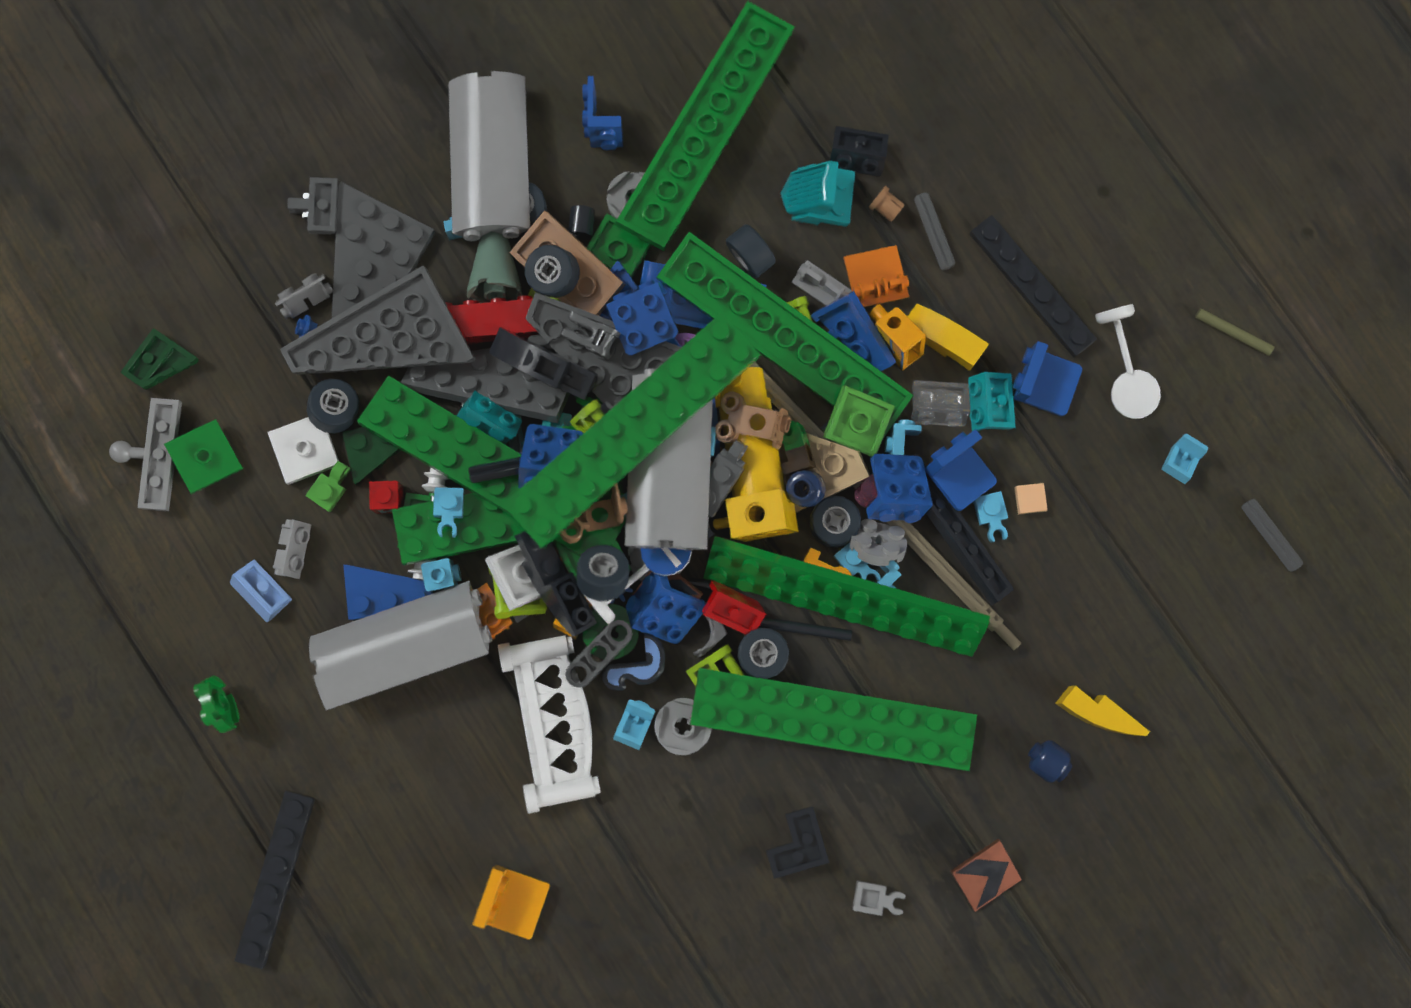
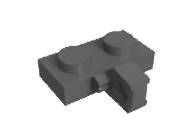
M310 177L309 193H303V198H288L290 213L302 214L303 219H308L307 230L309 233L336 234L338 178Z

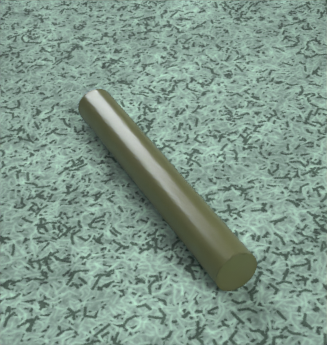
M1202 308L1196 314L1195 318L1268 356L1274 350L1273 345Z

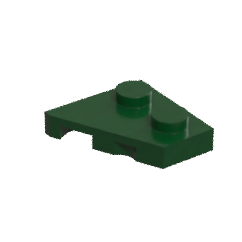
M153 328L120 373L147 390L198 363L200 359Z
M364 427L342 432L355 485L361 484L364 481L363 479L370 473L383 466L388 458L395 456L401 451V449Z

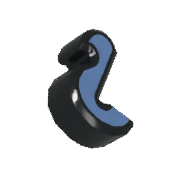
M644 633L646 661L609 664L606 666L602 679L608 688L624 690L626 689V684L624 683L626 679L639 685H649L659 679L664 672L666 657L661 642L653 634Z

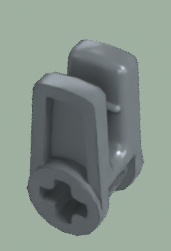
M571 312L569 320L576 324L578 328L582 327L593 332L592 336L585 337L578 331L574 332L568 328L563 329L561 336L585 347L598 356L609 359L611 355L609 351L615 338L619 339L621 333L605 324L594 322Z

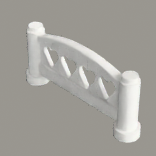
M564 635L512 646L509 643L499 644L498 651L502 671L514 670L534 777V783L523 785L528 814L539 812L541 807L595 797V794L601 792L598 776L592 777L590 773L592 762V728L589 709L583 688L573 687L567 682L565 676L566 669L571 664L569 654L574 653L572 637ZM551 665H556L560 669L558 677L562 680V685L558 689H553L535 681ZM573 669L572 679L576 683H580L577 673ZM556 693H562L565 696L563 705L566 706L567 713L563 717H558L540 709ZM561 721H567L570 724L568 733L572 735V742L569 745H563L545 736ZM566 749H572L575 752V759L573 761L577 763L578 768L576 772L568 773L550 764Z

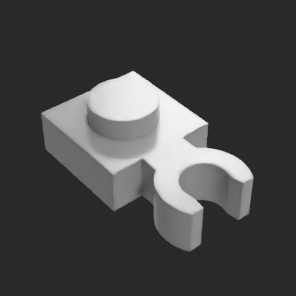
M857 880L852 909L853 911L882 916L883 907H885L891 913L901 915L903 910L894 908L893 900L896 898L905 899V895L899 891L891 892L888 895L885 894V885Z

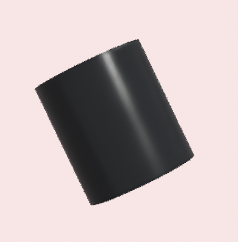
M583 205L571 207L568 231L577 239L592 238L595 209Z

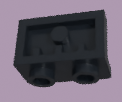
M836 126L830 161L838 162L839 169L882 176L889 135Z

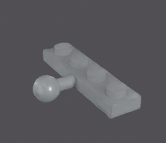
M151 398L145 448L131 447L126 441H116L109 449L110 457L119 463L127 462L130 458L143 459L137 507L139 509L169 511L175 464L164 444L178 437L182 402L179 400Z

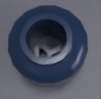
M809 470L798 471L791 475L786 486L788 498L792 503L800 507L817 505L824 498L826 491L823 478L816 472Z
M1047 740L1042 744L1037 742L1028 753V756L1031 758L1029 762L1030 770L1048 783L1054 781L1061 782L1072 768L1069 752L1052 740Z

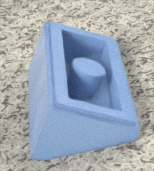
M255 559L235 572L231 577L230 584L266 622L273 619L292 601V598Z

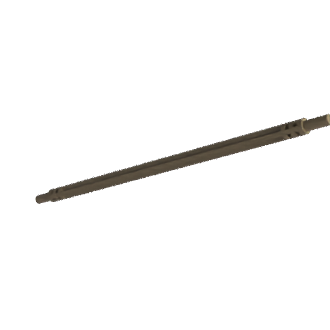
M756 362L750 366L761 368ZM763 370L767 397L770 398L771 402L779 411L781 408L787 410L791 420L802 424L806 433L823 438L824 432ZM869 479L852 486L869 504L878 496L876 487ZM904 520L887 522L890 526H899L904 529V537L907 540V544L971 611L990 616L988 629L991 632L995 631L1013 651L1021 645L1016 636L1003 624L1004 620L911 523H907Z

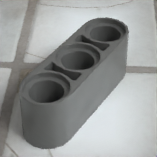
M621 620L611 622L567 667L565 673L566 680L570 685L579 688L587 686L629 644L633 633L628 623ZM616 626H624L627 629V637L623 641L618 642L612 638L611 633ZM597 646H603L607 650V657L602 662H595L591 655L592 650ZM581 666L585 668L587 677L583 682L576 683L572 679L571 674L574 668Z

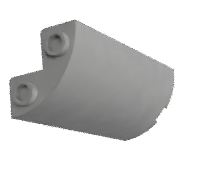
M491 71V76L478 77L477 72L459 76L449 81L452 234L462 236L467 241H477L480 237L491 231L503 234L505 238H517L519 234L530 228L525 76L500 71Z
M645 369L644 374L633 375L632 390L656 369ZM713 399L628 473V514H626L625 546L643 549H707Z
M470 581L310 636V662L316 666L317 674L314 675V680L325 709L328 710L488 654L489 642H492V636L488 626H483L479 618L480 605L483 603L478 589L473 590Z

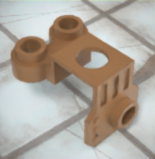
M728 392L722 397L721 408L725 413L729 414L728 420H722L715 426L716 438L719 441L730 444L735 442L739 435H750L769 439L772 441L773 448L780 449L784 433L789 431L791 417L788 416L787 410L781 408L778 412L748 406L743 396L736 392ZM734 398L736 403L734 407L729 408L727 402L729 399ZM755 414H762L766 420L764 428L759 431L753 430L750 426V419ZM724 426L729 427V433L726 436L721 434Z
M618 484L611 488V499L595 502L560 533L561 538L565 542L575 543L579 541L585 529L586 532L620 526L623 523L624 515L628 514L625 497L620 498ZM596 508H603L608 512V519L605 522L598 523L593 520L592 511ZM568 529H574L576 531V535L569 536L566 534V531Z

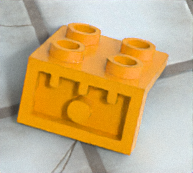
M496 865L490 874L473 925L483 929L489 925L514 935L531 939L550 884Z

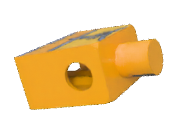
M879 304L871 310L869 316L876 322L875 327L902 371L924 355L926 335L898 307L888 312L882 304Z

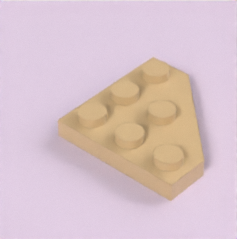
M806 433L816 464V468L809 469V471L816 472L823 478L826 486L824 498L833 496L871 477L860 451ZM783 443L779 449L781 464L788 462ZM782 469L784 486L786 491L787 481L789 480L791 475H784ZM795 505L796 513L808 508Z

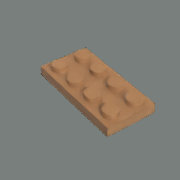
M545 210L509 252L524 267L529 255L536 248L543 245H556L571 252L577 259L580 268L579 280L576 287L569 294L558 299L563 303L600 316L606 309V304L612 302L613 296L617 295L626 285Z

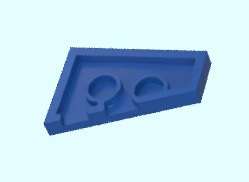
M854 291L810 315L816 322L820 320L829 329L828 333L838 338L845 346L878 370L883 371L897 362Z
M343 564L348 620H359L433 594V591H426L424 580Z

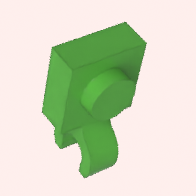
M337 461L329 477L321 473L305 496L328 512H331L347 490L340 484L349 474L351 468Z

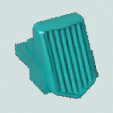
M826 161L801 168L798 167L797 170L789 175L781 191L785 210L792 215V221L814 225L823 222L847 227L850 224L855 172L839 169L838 162Z

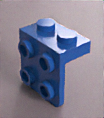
M588 76V84H583L582 88L584 137L589 138L591 147H601L603 150H615L617 147H623L621 116H596L594 76Z
M654 280L645 282L638 286V291L631 294L628 291L613 296L614 301L606 304L616 330L621 333L619 338L628 355H634L678 335V329L664 297L667 292L662 283H655Z
M1037 341L1032 348L1028 347L1024 354L1022 363L1025 366L1023 372L1018 373L1013 388L1016 391L1013 399L1058 416H1064L1070 407L1082 367L1079 364L1046 353L1048 344Z
M536 424L529 425L519 464L518 489H521L577 440L583 432Z
M976 429L968 435L964 431L950 441L953 445L948 450L944 446L931 455L934 461L925 467V472L957 511L963 510L997 483L996 477L972 448L974 444L982 439V436Z
M874 454L870 461L878 496L866 509L868 519H879L881 522L904 520L907 523H914L919 521L933 506L922 458L908 455Z
M651 572L650 575L644 578L642 585L634 596L628 599L625 607L632 629L653 634L657 638L678 644L701 617L706 603L701 599L672 589L667 576Z

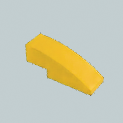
M916 304L907 316L926 335L925 344L944 357L948 355L969 371L989 345L959 324L920 304Z
M1068 686L1055 703L1074 717L1104 730L1137 736H1147L1150 732L1106 695H1098L1093 700L1077 686Z

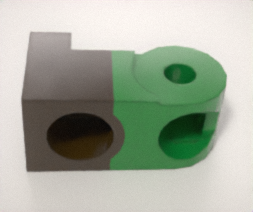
M791 420L789 431L784 433L782 442L788 462L781 464L784 475H793L798 471L816 468L803 425Z

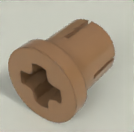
M885 186L870 204L869 208L872 211L874 209L892 222L905 204L888 192L889 188Z

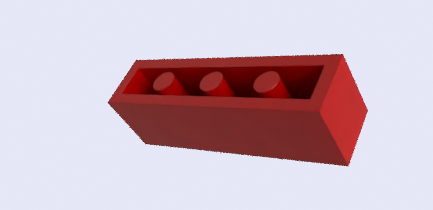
M519 296L517 300L507 301L505 298H492L488 303L466 300L463 302V305H453L452 303L445 302L468 344L494 342L500 327L525 339H528L530 335L539 334L525 319L533 296Z

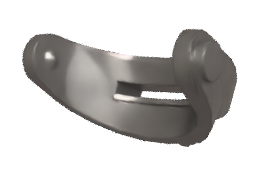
M707 616L705 617L709 621L711 629L710 638L702 649L693 652L697 658L705 655L718 641L728 634L722 623Z

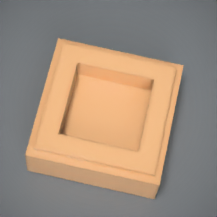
M1044 483L1014 487L1018 514L1047 511Z

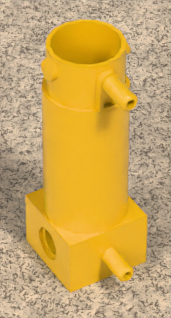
M748 367L714 397L721 421L728 420L729 414L725 413L721 408V399L728 392H736L742 395L748 406L772 410L771 400L767 397L763 368ZM731 398L728 400L727 406L729 408L734 407L735 399ZM755 414L750 419V426L755 431L763 429L766 424L765 417L762 414ZM728 426L722 428L723 436L729 433ZM739 435L737 441L739 440L748 446L741 458L745 462L744 471L732 488L733 498L725 499L728 517L714 519V529L730 528L731 538L744 542L799 532L795 505L790 501L785 491L779 449L773 448L772 441L769 439ZM724 443L725 449L729 451L733 443ZM764 511L765 516L760 520L761 513Z

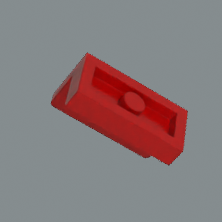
M711 580L709 586L713 592L702 610L703 614L745 635L752 630L758 629L766 615L760 603L719 582Z

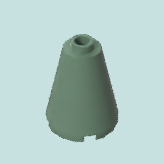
M491 231L480 237L467 287L468 299L471 297L480 303H488L492 298H505L507 301L517 300V297L523 295L514 257L509 253L511 251L509 239L503 237V234Z

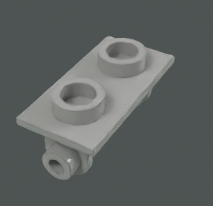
M808 260L800 266L797 271L798 274L792 281L793 284L824 305H828L852 292L851 289Z
M314 273L302 280V287L295 291L292 287H289L278 294L280 299L275 302V305L283 304L284 308L280 309L285 319L289 317L293 319L309 309L304 301L307 297L313 306L331 297L330 294L333 293L332 287L328 282L323 284L321 281L325 279L324 274L318 277Z
M286 519L285 524H282L278 544L286 545V549H277L273 565L275 575L300 579L301 570L304 566L306 547L310 538L311 524L293 519Z

